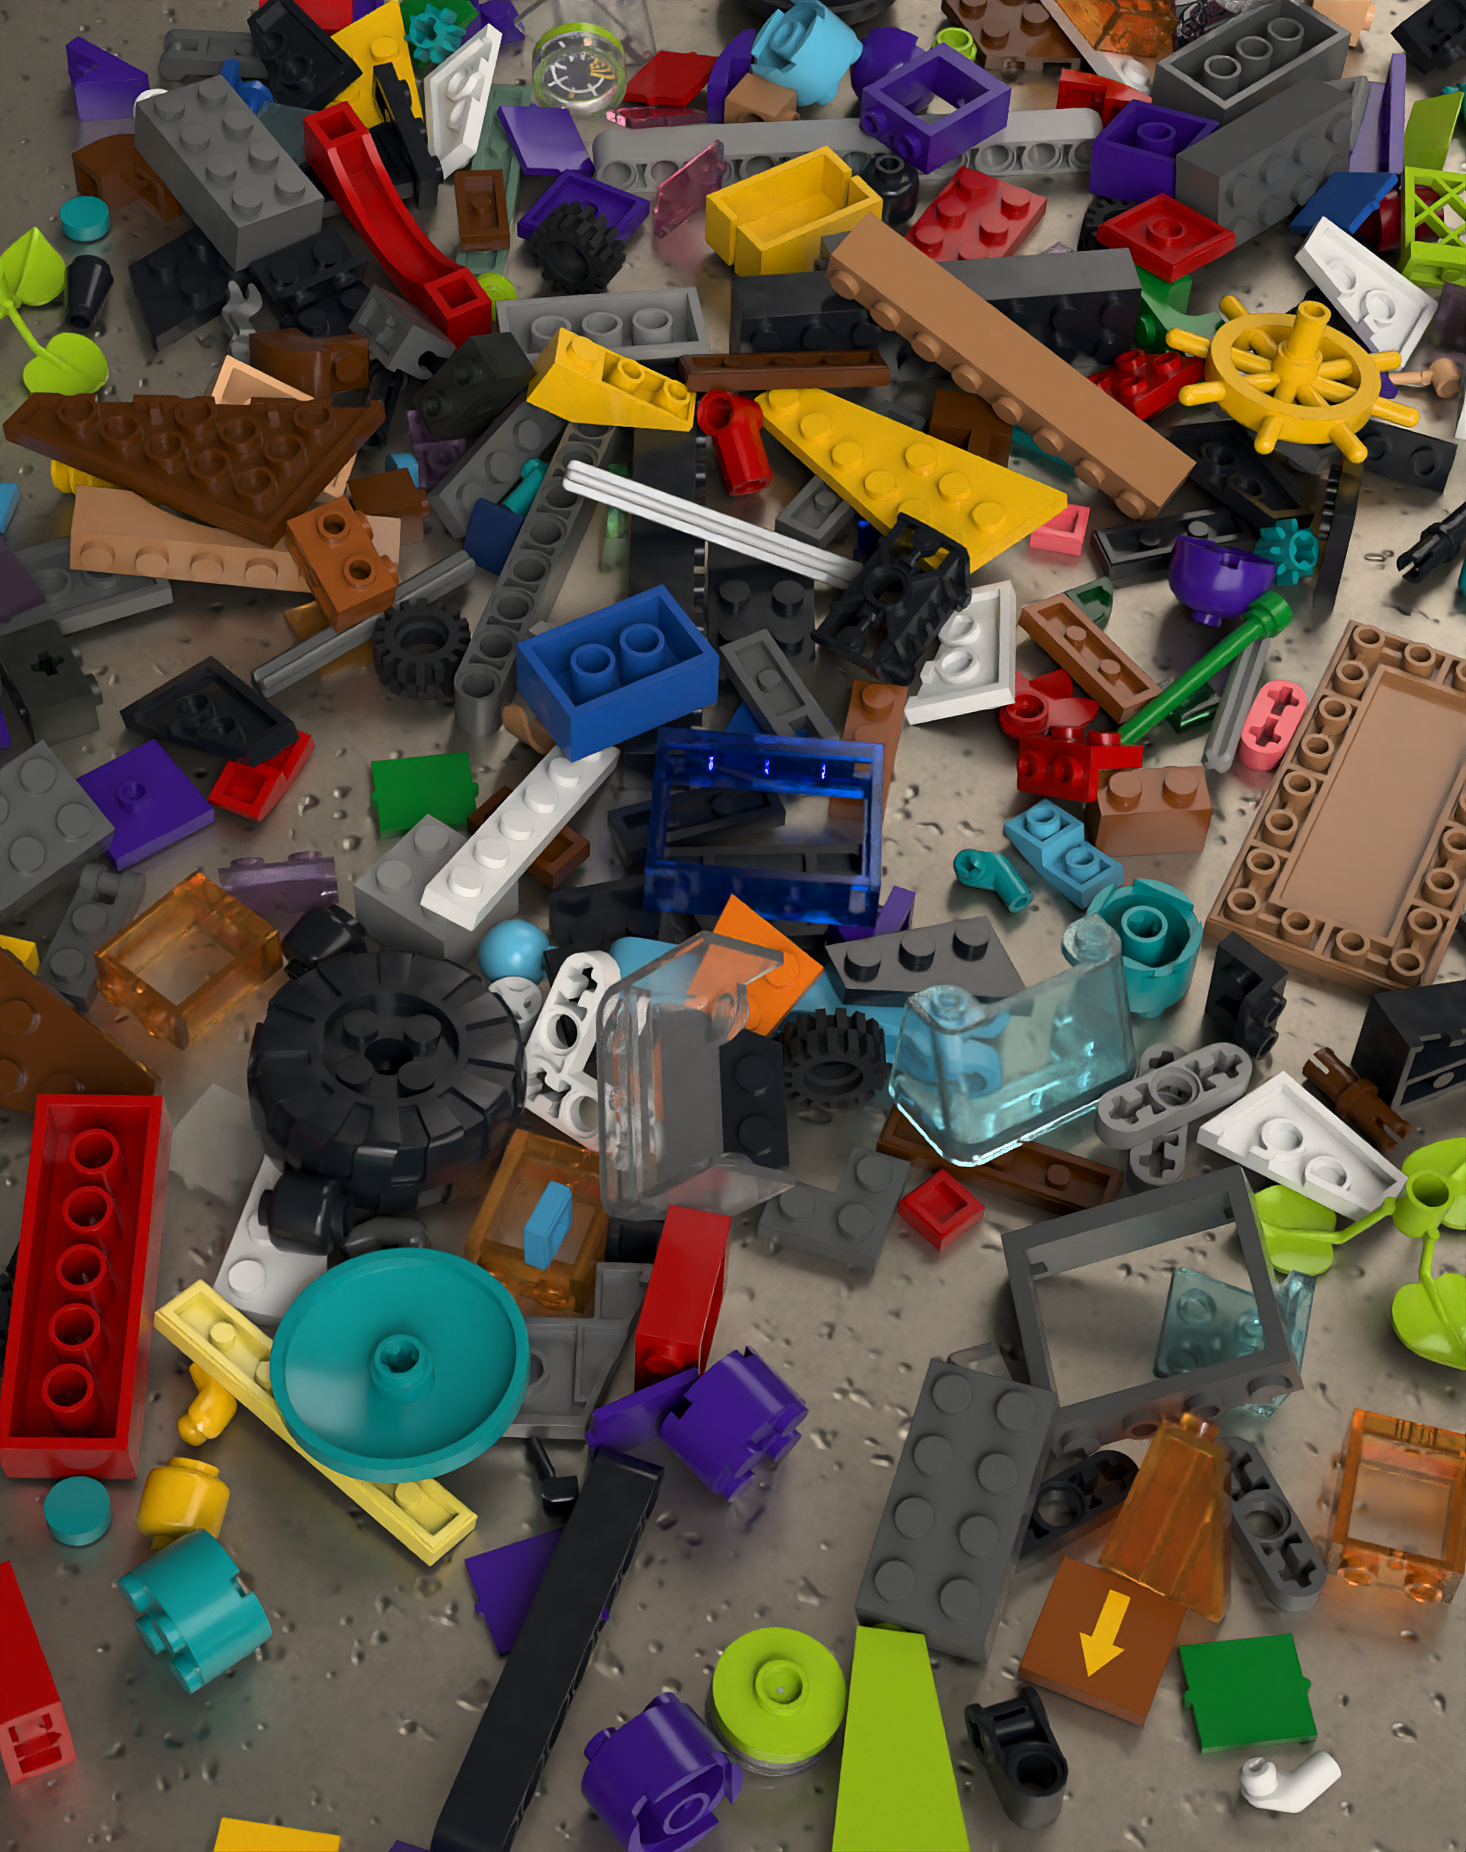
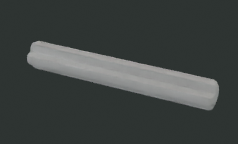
M1269 637L1266 639L1257 638L1233 660L1201 759L1204 768L1207 770L1214 768L1219 773H1224L1231 767L1271 641Z

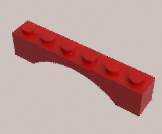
M344 101L303 117L305 159L405 300L417 306L456 346L455 351L470 336L491 334V299L468 267L457 264L446 257L419 228L391 182L370 132L349 103Z

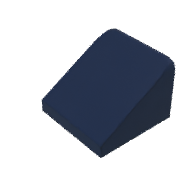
M480 497L474 506L463 550L474 559L477 566L500 576L525 518Z

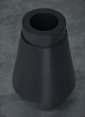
M79 255L72 260L71 264L64 271L65 323L72 330L89 332L95 327V323L113 287L114 278L111 274L110 265L102 258L94 255Z

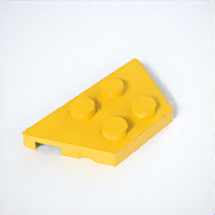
M398 0L387 2L330 36L356 62L363 74L324 109L347 101L368 131L370 128L382 123L372 98L373 66L392 62L398 79H405L408 83L412 97L411 110L415 118L421 117L423 120L408 44L404 40L406 35Z

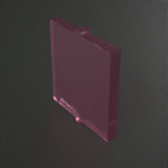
M655 105L607 110V120L630 129L706 123L707 114L687 105L685 107Z
M718 139L657 187L656 208L652 214L655 216L654 234L660 240L706 205V195L722 189L723 170L727 165L723 162L724 144Z

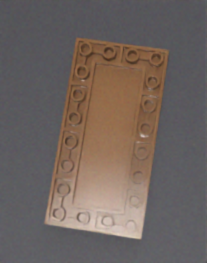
M1350 619L1207 916L1203 933L1224 940L1234 931L1272 959L1372 996V994L1432 985L1456 929L1459 917L1462 915L1466 905V659L1434 649L1425 643L1414 642L1385 632L1376 626L1365 625Z

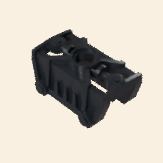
M900 512L897 516V523L886 537H880L877 541L878 548L841 598L838 601L833 600L829 606V614L818 629L813 628L810 636L813 642L859 668L867 670V673L882 682L906 687L915 678L916 667L914 665L953 612H961L968 607L972 599V589L969 588L970 556L967 548L931 526ZM940 548L949 551L937 570L919 574L921 567L918 562L922 557L929 558L934 556ZM892 581L898 582L903 586V592L897 600L885 603L878 601ZM886 620L888 636L869 660L862 655L866 648L864 635L869 628L877 630Z

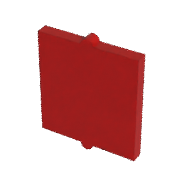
M660 50L618 91L619 98L624 101L647 103L648 106L659 104L685 107L708 84L710 74L718 57L698 55L694 51L680 53Z

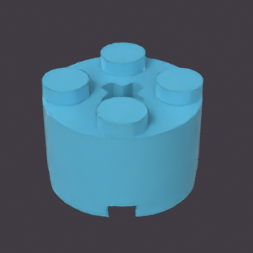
M790 0L795 6L785 14L780 9L776 10L759 31L751 50V54L757 59L756 65L751 64V68L758 76L773 84L796 90V106L803 107L815 102L820 106H824L836 96L839 89L838 82L844 76L849 66L860 57L863 51V44L857 39L855 32L819 0Z

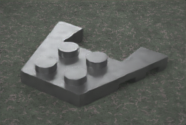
M597 1262L593 1318L523 1316L528 1332L531 1357L530 1380L525 1399L516 1418L501 1437L586 1439L584 1435L590 1430L592 1411L598 1409L643 1307L653 1264Z

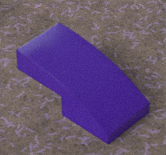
M745 29L737 35L718 57L708 82L707 123L724 124L725 98L747 73L753 74L751 64H754L755 57L751 54V50L755 41V29Z

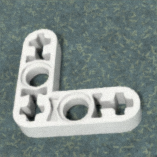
M595 950L575 953L562 964L525 1047L528 1072L525 1107L620 1170L639 1172L660 1164L666 1156L665 1129L663 1125L647 1112L583 1072L584 1066L618 993L621 982L620 969L616 961L606 952ZM593 967L591 978L598 983L597 988L586 990L589 980L582 972L585 968ZM580 997L578 1003L569 1001V999ZM563 1014L571 1017L577 1026V1038L571 1047L563 1045L556 1034L557 1020ZM546 1071L547 1074L544 1082L556 1091L542 1094L543 1083L536 1078L537 1073ZM571 1089L565 1096L559 1093ZM586 1096L593 1098L601 1110L600 1123L596 1129L587 1127L580 1118V1103ZM614 1130H617L618 1132L622 1133L610 1136L614 1132ZM639 1132L641 1133L639 1144L645 1148V1153L635 1155L633 1152L636 1144L625 1135Z

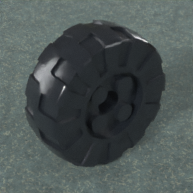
M380 948L378 952L356 955L350 951L318 962L315 969L307 972L297 980L294 977L291 978L268 1001L267 1016L264 1023H256L249 1051L247 1087L251 1118L254 1129L261 1131L264 1153L282 1174L288 1171H302L338 1177L342 1182L346 1193L354 1196L356 1208L375 1210V1214L415 1213L419 1207L439 1202L445 1205L466 1195L479 1186L481 1178L490 1169L496 1170L499 1168L510 1152L522 1119L527 1092V1057L521 1041L520 1026L513 1011L502 996L497 992H491L483 985V979L469 969L448 959L440 961L422 956V952L418 950Z

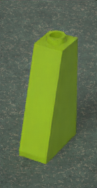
M888 1623L876 1624L872 1627L857 1626L831 1852H971L924 1634L910 1633Z

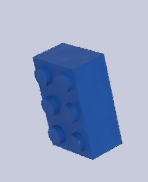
M663 584L516 644L517 690L571 763L718 701L719 655Z

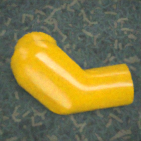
M193 1362L189 1372L199 1394L189 1405L188 1413L183 1414L178 1419L177 1431L187 1444L200 1446L207 1438L215 1439L221 1434L236 1413L237 1401L232 1394Z

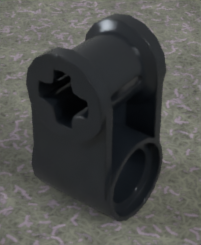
M1028 1685L1019 1688L1017 1697L983 1708L978 1703L967 1705L964 1709V1716L971 1744L978 1759L985 1766L1008 1818L1017 1825L1029 1829L1043 1828L1054 1822L1061 1811L1069 1770L1067 1761L1050 1728L1045 1708L1037 1691ZM1030 1778L1037 1779L1045 1783L1048 1789L1045 1791L1029 1790L1020 1781Z

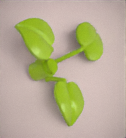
M35 226L22 235L0 256V319L9 315L31 351L37 355L25 365L23 370L25 387L31 395L34 392L60 393L66 396L79 393H94L102 385L106 384L109 377L108 364L100 348L83 335L63 332L54 336L44 349L37 343L16 310L21 306L22 302L29 306L46 304L57 297L65 288L64 271L66 265L62 257L53 249L41 231Z
M1466 1137L1438 1141L1423 1146L1411 1153L1400 1169L1408 1179L1397 1198L1386 1197L1379 1207L1342 1231H1333L1337 1222L1334 1210L1281 1184L1268 1187L1254 1195L1273 1269L1290 1276L1309 1277L1324 1273L1333 1262L1332 1244L1347 1242L1387 1215L1392 1216L1396 1228L1405 1236L1411 1238L1421 1237L1424 1241L1418 1271L1421 1283H1409L1397 1291L1390 1308L1392 1326L1400 1341L1419 1356L1466 1371V1277L1458 1273H1446L1433 1280L1431 1274L1435 1244L1440 1237L1437 1229L1442 1223L1449 1228L1466 1230Z

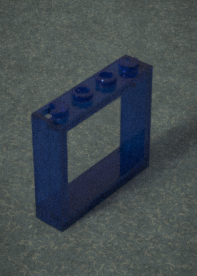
M658 727L645 864L643 910L721 916L731 894H733L763 919L876 927L881 890L884 744ZM668 750H685V757L668 756ZM855 763L871 764L870 771L854 770ZM671 785L862 799L860 876L666 862L665 853ZM663 876H671L674 879H666ZM851 890H857L859 893H852Z

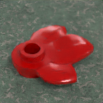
M1064 669L1041 675L1029 681L1023 674L1015 670V703L1000 706L999 725L1005 734L1019 740L1020 735H1047L1051 732L1052 725L1085 727L1096 717L1099 710V702L1088 698H1073L1072 681L1070 675Z

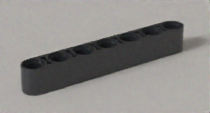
M602 1446L599 1450L441 1811L433 1833L430 1852H510L607 1619L600 1621L603 1609L606 1607L608 1614H610L652 1514L664 1479L665 1467Z

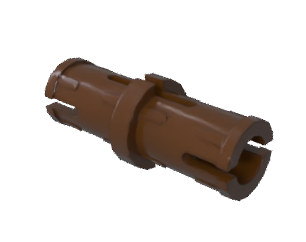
M1325 1047L1315 1052L1313 1055L1328 1068L1329 1072L1325 1074L1308 1059L1303 1067V1076L1311 1080L1335 1103L1334 1110L1343 1120L1347 1122L1353 1120L1378 1145L1383 1153H1389L1397 1149L1400 1145L1384 1130V1127L1388 1126L1405 1141L1411 1132V1125L1377 1096L1378 1088L1368 1078L1359 1079L1335 1055L1331 1048Z

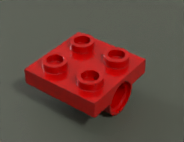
M1135 349L1120 354L1115 359L1116 364L1104 372L1086 377L1139 419L1144 420L1145 418L1157 417L1179 402L1178 394L1182 387L1196 384L1204 379L1205 365L1203 358L1180 356L1178 352H1166L1160 355L1145 354L1143 350Z

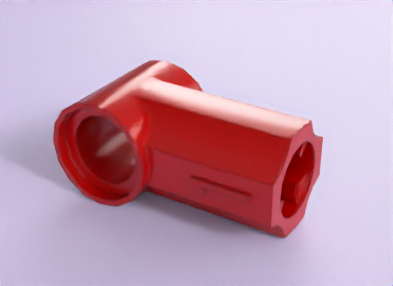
M715 389L709 391L698 404L696 412L697 423L703 432L712 437L728 494L734 497H741L748 494H756L770 487L769 483L773 480V476L759 433L763 424V411L759 403L752 398L724 390Z

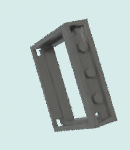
M1241 1164L1000 1234L1031 1386L1056 1393L1058 1392L1034 1280L1236 1222L1268 1349L1064 1407H1060L1059 1402L1060 1419L1051 1446L1057 1458L1085 1451L1086 1455H1090L1099 1450L1103 1445L1128 1438L1133 1440L1148 1439L1158 1435L1163 1428L1188 1421L1209 1422L1221 1417L1225 1411L1253 1403L1258 1405L1273 1404L1272 1398L1304 1389L1255 1196Z

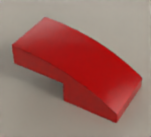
M1064 68L1061 70L1056 109H1093L1100 115L1104 129L1132 99L1152 104L1150 96L1126 84L1082 71Z
M297 730L300 737L299 740L281 750L276 757L264 761L254 768L228 760L207 798L209 804L260 822L281 800L315 748L312 735Z

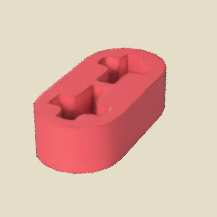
M1273 680L1266 683L1260 689L1247 715L1236 749L1238 758L1247 767L1258 771H1270L1280 766L1307 706L1308 699L1306 693L1299 685L1286 680ZM1279 704L1286 706L1281 716L1272 713L1273 709L1277 708ZM1264 734L1272 737L1271 742H1268L1265 747L1258 745Z

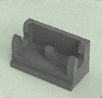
M375 284L349 325L353 333H361L368 338V349L387 369L395 372L398 368L422 380L431 379L433 376L425 366H419L418 360L423 353L431 351L438 357L449 359L456 349V346L417 306Z

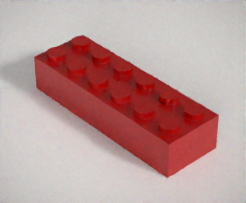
M37 1094L0 1394V1463L7 1478H70L86 1476L93 1479H138L172 1139V1126L163 1096Z

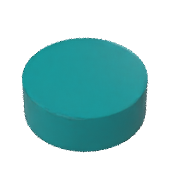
M78 196L66 201L60 208L59 216L62 231L73 240L82 242L93 241L105 235L110 228L108 206L97 197Z
M74 1476L64 1479L53 1486L44 1501L43 1510L48 1530L61 1543L72 1546L92 1543L99 1539L111 1524L112 1507L106 1488L93 1478Z

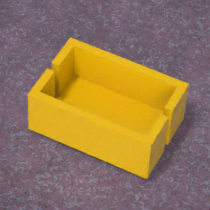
M826 145L706 195L705 242L729 266L735 264L734 272L739 277L814 271V260L819 259L821 237L853 230L868 211L881 220L883 199L858 175L851 177L852 169Z

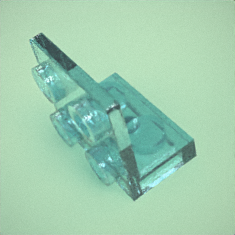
M1183 1267L1176 1269L1171 1277L1153 1367V1374L1157 1378L1163 1379L1268 1349L1254 1293ZM1293 1269L1278 1289L1301 1373L1317 1278ZM1291 1393L1272 1398L1273 1404L1258 1405L1253 1403L1241 1408L1270 1418Z

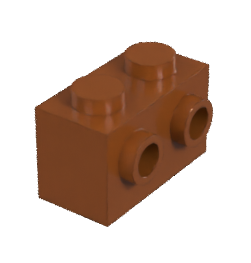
M345 495L286 521L284 539L286 548L335 634L373 617L391 606L393 607L396 588L399 584L398 573L391 559L386 554L379 556L371 542L373 531L367 517L360 509L354 511Z
M1167 766L1150 769L1099 771L1097 800L1095 802H1086L1084 811L1090 844L1109 857L1203 852L1213 811L1203 766Z

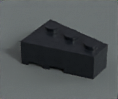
M1466 979L1372 994L1351 1065L1361 1079L1368 1078L1378 1088L1377 1096L1396 1113L1466 1086Z

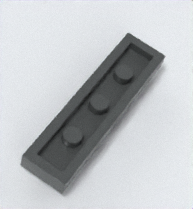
M529 384L426 497L454 539L466 537L476 501L481 497L497 504L521 477L520 470L523 464L529 459L537 458L569 422L527 402Z
M886 399L874 411L927 434L928 419ZM816 474L775 518L774 532L824 549L857 511Z

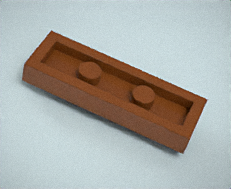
M1063 592L1022 608L1018 624L1095 701L1099 702V705L1118 724L1128 721L1163 691Z
M854 679L841 743V752L838 757L829 801L828 816L883 825L905 713L904 708L907 703L908 687Z

